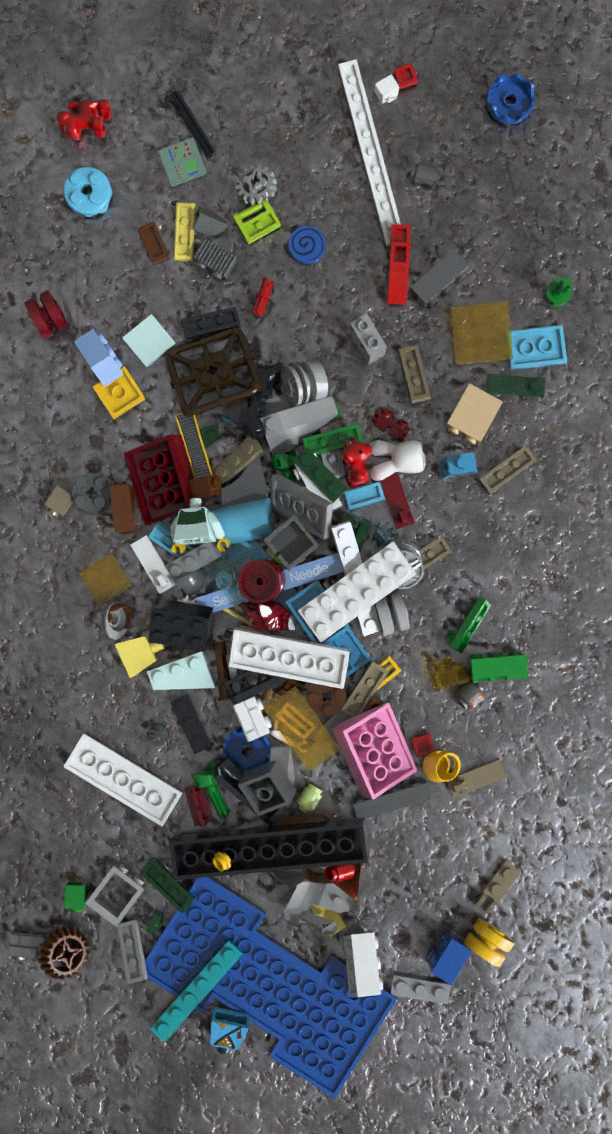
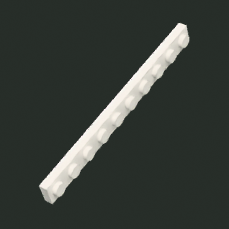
M356 59L338 64V69L386 247L390 246L391 225H401Z

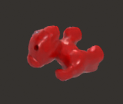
M105 99L97 101L83 100L81 102L71 101L68 104V109L79 110L77 115L67 111L57 113L60 132L68 139L74 141L80 139L83 129L93 130L96 137L104 138L106 126L102 125V121H110L111 119L109 100Z
M354 437L346 440L344 451L341 453L343 464L346 465L348 473L346 481L351 488H356L359 485L365 486L368 483L369 474L364 462L372 455L371 446L358 441Z

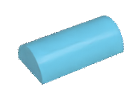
M270 498L209 510L215 514L224 531V538H228L231 544L265 538L274 532ZM216 539V542H214L216 546H217V543L219 542L218 539Z

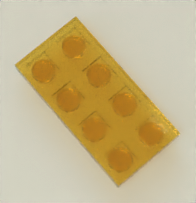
M296 686L264 708L309 772L341 750Z

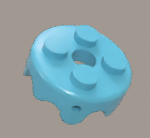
M86 166L75 169L68 175L64 183L63 194L68 206L74 213L92 217L99 213H105L108 210L112 188L103 172ZM86 186L92 188V192L89 195L82 193L83 188Z

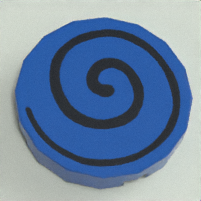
M302 226L291 234L289 251L297 262L302 264L315 263L324 256L326 239L319 229L312 226Z

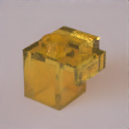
M450 656L433 661L435 671L429 674L435 692L470 681L465 663L457 664Z

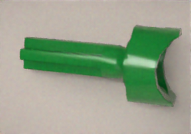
M571 277L553 280L547 286L545 301L549 306L554 308L561 307L570 300L572 296L571 286L573 284L570 282Z
M291 451L272 455L271 459L274 470L279 469L285 478L296 483L292 470L295 466L293 459L297 456L296 452Z
M214 762L207 763L206 767L199 774H191L197 788H206L219 818L222 819L229 815V811L215 783L217 780L214 778L213 768L216 765Z

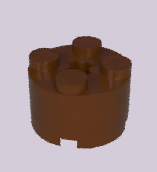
M311 683L307 693L308 703L317 714L323 716L334 715L343 708L346 702L345 688L340 689ZM330 691L332 698L330 700H323L322 693Z

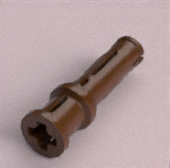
M226 642L213 643L218 673L216 685H218L220 696L218 701L230 699L223 682L230 679L226 659Z

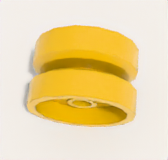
M478 918L473 925L477 934L468 933L464 943L477 955L489 963L500 967L505 960L504 954L500 950L510 952L515 943L500 929Z

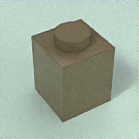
M56 486L44 505L49 507L47 511L57 517L59 514L64 517L74 500L72 494Z

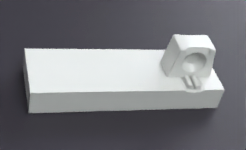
M147 535L130 545L159 594L177 585Z

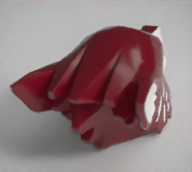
M275 601L253 604L241 602L242 611L245 616L249 617L248 621L252 622L253 629H276L277 632L295 630L296 617L289 614L282 604Z

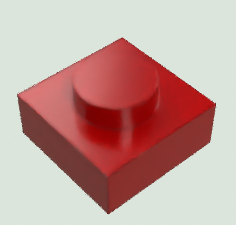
M412 63L394 69L399 89L418 83Z
M430 733L411 738L416 757L435 752Z

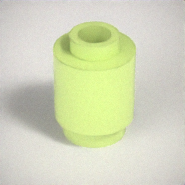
M309 783L308 787L305 786L296 801L299 804L297 808L305 813L313 812L322 797L321 793L323 791Z

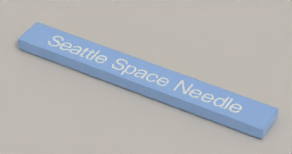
M338 553L295 566L290 571L287 569L283 570L286 578L284 590L343 572ZM238 585L196 598L198 605L213 607V613L239 605L241 602H249L241 594Z

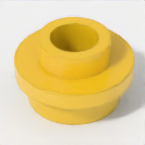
M221 852L215 854L212 860L214 866L219 871L228 870L231 867L229 856Z

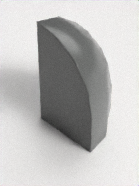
M199 206L196 213L198 218L193 224L194 231L212 236L220 234L227 228L228 223L222 217Z
M205 569L197 570L175 580L183 597H186L187 594L191 596L202 589L206 579Z

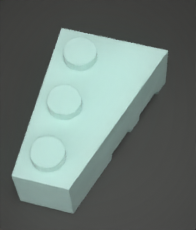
M202 651L147 671L153 690L216 688L207 659Z

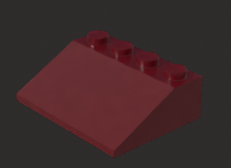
M167 435L124 453L145 526L176 517L180 509L190 508L192 495L189 480L194 479L182 435Z

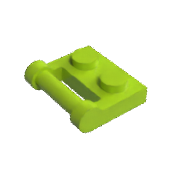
M262 200L261 205L257 202L254 206L232 214L233 220L248 245L281 227V223L269 202ZM263 208L266 210L245 223L242 222L243 219Z

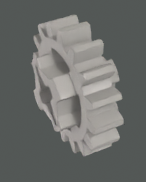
M260 164L257 168L251 165L250 170L244 168L245 173L238 174L240 179H236L237 186L235 188L239 198L243 199L244 203L250 201L252 206H254L255 202L261 205L262 200L268 202V196L274 197L273 191H277L275 185L277 181L273 171L269 172L267 166L262 169Z

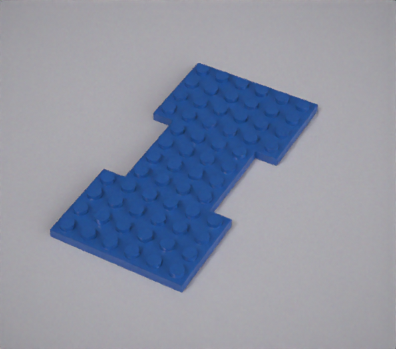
M211 877L197 878L189 890L196 897L184 913L176 910L145 959L148 979L178 997L228 939L231 940L243 951V955L195 1009L204 1014L213 998H216L234 1011L250 1014L249 1020L278 1038L269 1057L335 1099L393 1007L397 996L392 995L383 988L381 995L349 997L347 968L344 962L331 955L322 971H320L257 930L266 912Z

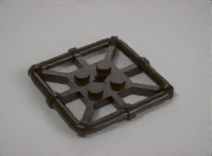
M235 326L207 336H199L198 339L167 349L165 352L166 365L171 378L170 384L175 391L179 407L184 416L197 415L220 406L222 408L226 407V404L259 393L262 389L254 363V354L250 351L241 327ZM230 336L222 350L209 353L207 343ZM239 340L244 356L230 362L228 354L236 341ZM201 345L205 356L194 360L178 355V353ZM173 361L191 367L193 375L181 379L178 378ZM247 365L253 382L235 377L233 369ZM216 369L215 374L209 373L210 370ZM196 382L198 389L189 404H186L182 387ZM233 384L246 389L226 397L223 396L221 388ZM217 391L219 399L197 406L204 394Z

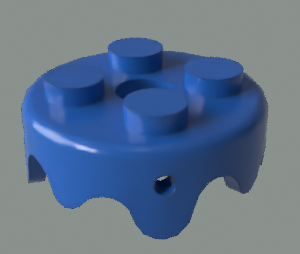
M519 74L511 76L499 75L491 85L487 95V107L490 114L497 121L504 124L522 122L529 116L535 104L533 82L525 80ZM513 97L515 103L510 105L506 103L505 98Z
M242 727L231 732L224 742L223 756L227 755L244 771L266 764L270 760L271 744L266 735L248 742ZM245 745H250L253 749V753L249 756L242 753V747Z

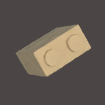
M469 383L445 426L448 427L450 433L464 436V440L473 445L475 443L479 444L503 401Z

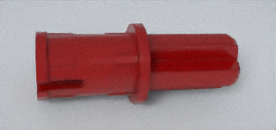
M263 278L259 293H256L257 299L252 311L256 316H263L267 302L270 301L269 296L274 285V281L271 279L268 282V278Z

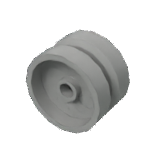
M399 589L393 590L388 594L389 604H387L385 597L374 604L383 636L394 634L393 621H395L396 627L400 632L410 629L407 608Z

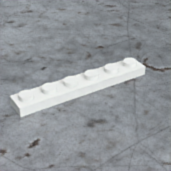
M350 521L330 527L344 576L363 564ZM372 605L357 616L363 636L382 630L375 605Z

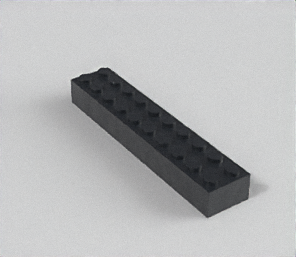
M365 817L174 835L169 841L174 880L368 863L370 857ZM217 852L225 853L229 856L231 867L228 870L219 871L214 866L212 860Z

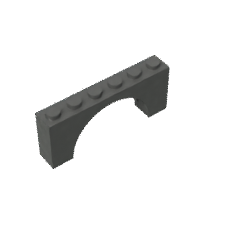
M235 386L222 389V393L226 397L243 391L245 388ZM217 391L204 394L200 400V405L219 399ZM247 397L226 404V407L223 408L221 406L203 412V415L224 416L238 424L242 407L249 408L248 401L251 398ZM244 431V433H245L246 436L248 437V436H249V433L246 432V431ZM263 452L246 466L242 475L235 482L221 488L223 507L269 498L268 494H271L270 482L266 483L264 475H268L266 464H262L260 459L263 456Z

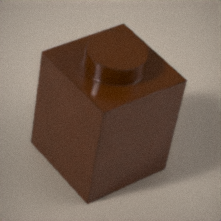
M207 475L189 480L192 498L207 499L222 495L219 476Z

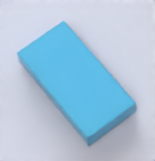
M380 481L343 493L349 511L385 500Z

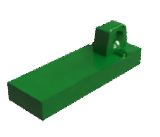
M358 424L302 438L304 447H307L316 455L344 448L346 440L351 437L363 443Z
M479 596L459 631L451 629L445 638L451 643L450 646L461 654L491 607V604L486 599Z

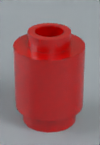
M354 864L328 866L325 869L327 880L334 883L353 878L355 873Z

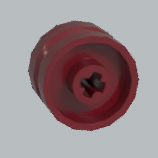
M49 290L40 294L42 307L35 298L24 302L35 326L45 340L54 336V330L50 323H53L59 332L69 328L59 303L54 299Z
M269 559L255 560L247 563L241 569L238 576V588L241 594L247 600L254 603L274 600L280 596L286 584L285 573L282 567Z

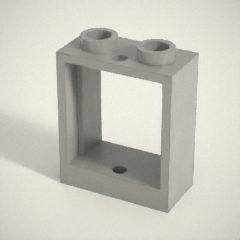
M366 313L350 323L349 335L367 365L382 358L385 355L387 346L368 314Z
M116 862L85 904L117 927L147 885L144 884L145 880L131 874L126 865ZM114 873L137 889L121 913L97 897Z

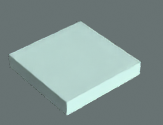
M152 314L123 337V340L146 368L164 355L167 349H171L176 345L175 341Z

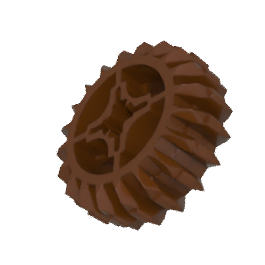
M63 925L62 928L56 927L55 932L49 931V937L43 936L45 942L44 944H39L42 950L37 952L41 956L37 960L41 964V970L47 976H51L53 979L59 978L64 980L65 977L71 978L72 973L78 974V968H84L82 963L83 961H88L85 955L90 953L86 949L89 944L86 942L87 938L81 930L73 926L68 927L67 925ZM72 938L74 943H67L66 939ZM53 962H60L61 966L56 967L53 965Z

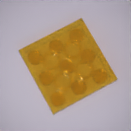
M508 301L451 307L456 365L513 359Z

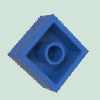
M447 930L446 933L441 934L437 942L439 945L435 950H431L427 960H429L428 965L431 973L452 985L471 955L472 950L466 946L464 939Z

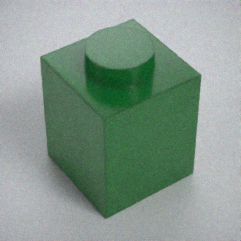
M69 881L65 885L64 909H70V912H81L82 909H85L87 906L85 903L87 902L88 882Z

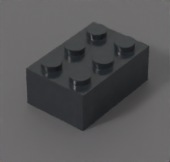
M156 598L151 608L149 642L206 652L211 639L213 607Z

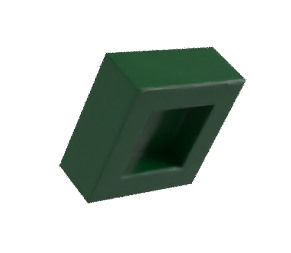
M156 910L146 932L152 935L154 930L159 931L164 921L161 919L162 912Z

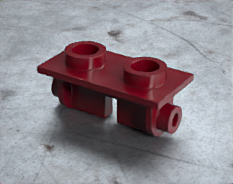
M379 408L376 411L379 415L375 414L371 419L374 422L373 424L383 431L390 426L391 429L388 434L398 441L399 439L403 441L407 436L404 432L408 434L411 430L408 427L409 424L403 419L398 420L393 417V413L388 409Z
M197 786L184 789L194 826L201 827L213 822L204 787L197 788Z

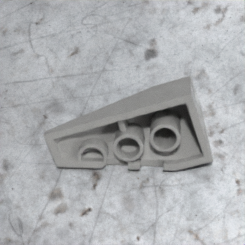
M330 396L260 418L267 429L265 437L271 454L291 452L303 442L302 438L310 437L336 417L338 411L333 397Z

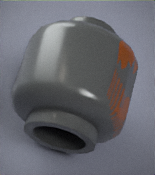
M466 681L456 690L457 697L455 700L464 709H474L484 699L482 692L484 689L479 683Z

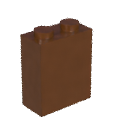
M126 481L114 482V486H109L114 531L119 535L139 533L134 487L126 483Z

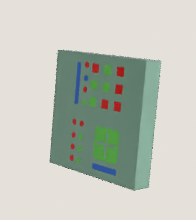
M193 137L158 150L171 187L207 174Z

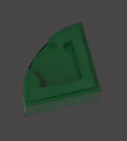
M218 424L200 429L205 449L212 446L219 435Z

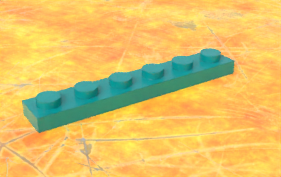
M228 939L150 1027V1030L165 1042L243 955V951Z

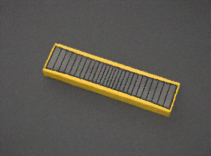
M183 413L175 415L194 479L213 475L195 415L189 417L184 416Z

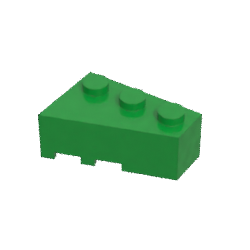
M510 651V655L502 656V652L490 653L491 657H483V654H471V658H466L468 681L479 683V681L529 678L527 655L521 654V651Z

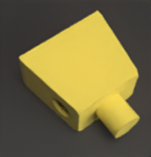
M147 636L115 644L130 678L158 661L155 653L165 649L162 644L149 642Z

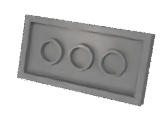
M278 473L272 475V511L286 519H290L295 515L307 531L323 540L330 538L333 503Z

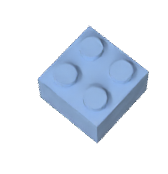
M92 329L74 341L104 387L124 375L120 369L123 365L101 333L97 335L95 330Z

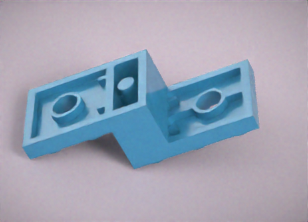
M317 580L287 600L286 604L313 643L350 649L346 677H348L371 661V658L349 625L346 624L320 642L298 612L299 609L325 591Z

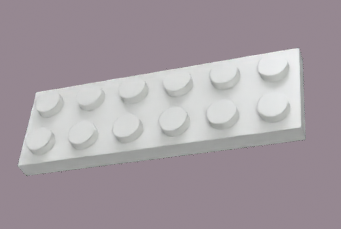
M393 541L303 606L298 612L318 640L322 642L417 573Z
M235 628L229 667L344 689L350 649Z
M83 733L64 765V768L162 827L183 793L86 733Z

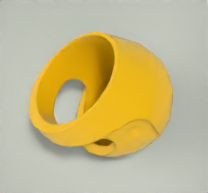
M435 751L425 756L422 769L424 775L430 781L441 783L454 779L460 771L461 764L459 757L453 752ZM447 755L451 756L454 760V770L451 773H448L450 761Z

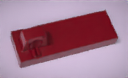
M395 472L387 478L380 480L396 530L414 524L415 522L398 473Z

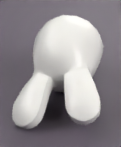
M376 440L370 444L372 455L392 457L391 461L376 465L371 469L370 476L375 481L383 480L395 472L420 473L426 466L422 443L418 440L405 441L399 444Z

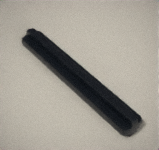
M178 90L170 94L171 100L207 158L213 157L216 154L214 147Z

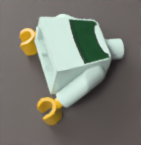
M191 498L190 508L180 509L178 516H176L170 526L172 542L175 543L171 548L173 553L178 552V547L182 554L185 552L186 545L216 542V539L219 540L217 543L219 550L223 549L221 542H225L227 548L231 544L228 538H224V531L215 514L206 507H201L200 498Z

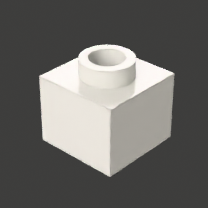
M391 74L375 84L374 92L383 104L386 101L391 102L396 99L399 86Z

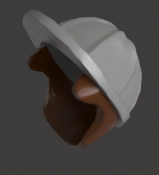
M113 602L105 608L102 614V624L109 638L118 640L124 636L130 627V619L134 615L132 607L122 602Z

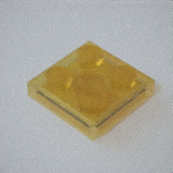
M113 553L79 573L99 606L133 586Z

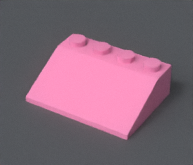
M389 703L351 717L332 728L361 796L373 800L418 771Z

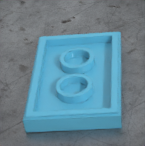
M563 325L505 332L510 370L567 363Z

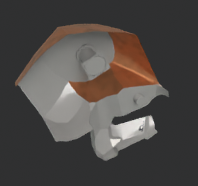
M300 814L277 820L276 826L331 821V819L324 814ZM361 863L354 864L355 873L353 878L338 883L327 880L325 875L326 867L271 871V874L277 881L296 887L285 909L287 923L296 927L299 924H304L322 930L323 934L334 935L338 925L334 921L310 913L309 908L314 904L338 913L356 910L358 907L357 898Z

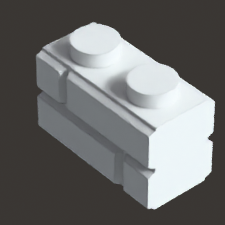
M253 696L239 704L233 705L248 742L270 733L269 728L272 725L268 716H263L261 710L264 709L260 698L256 699Z

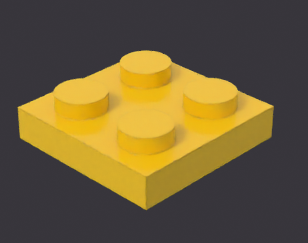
M125 366L121 368L124 375L104 387L99 382L93 386L114 420L146 399Z

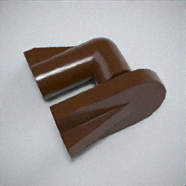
M294 679L285 680L282 688L285 690L276 688L275 693L297 705L300 697L287 691L290 690L291 686L303 690L306 682Z

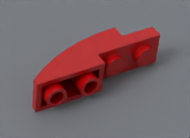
M391 225L387 304L406 305L411 225Z

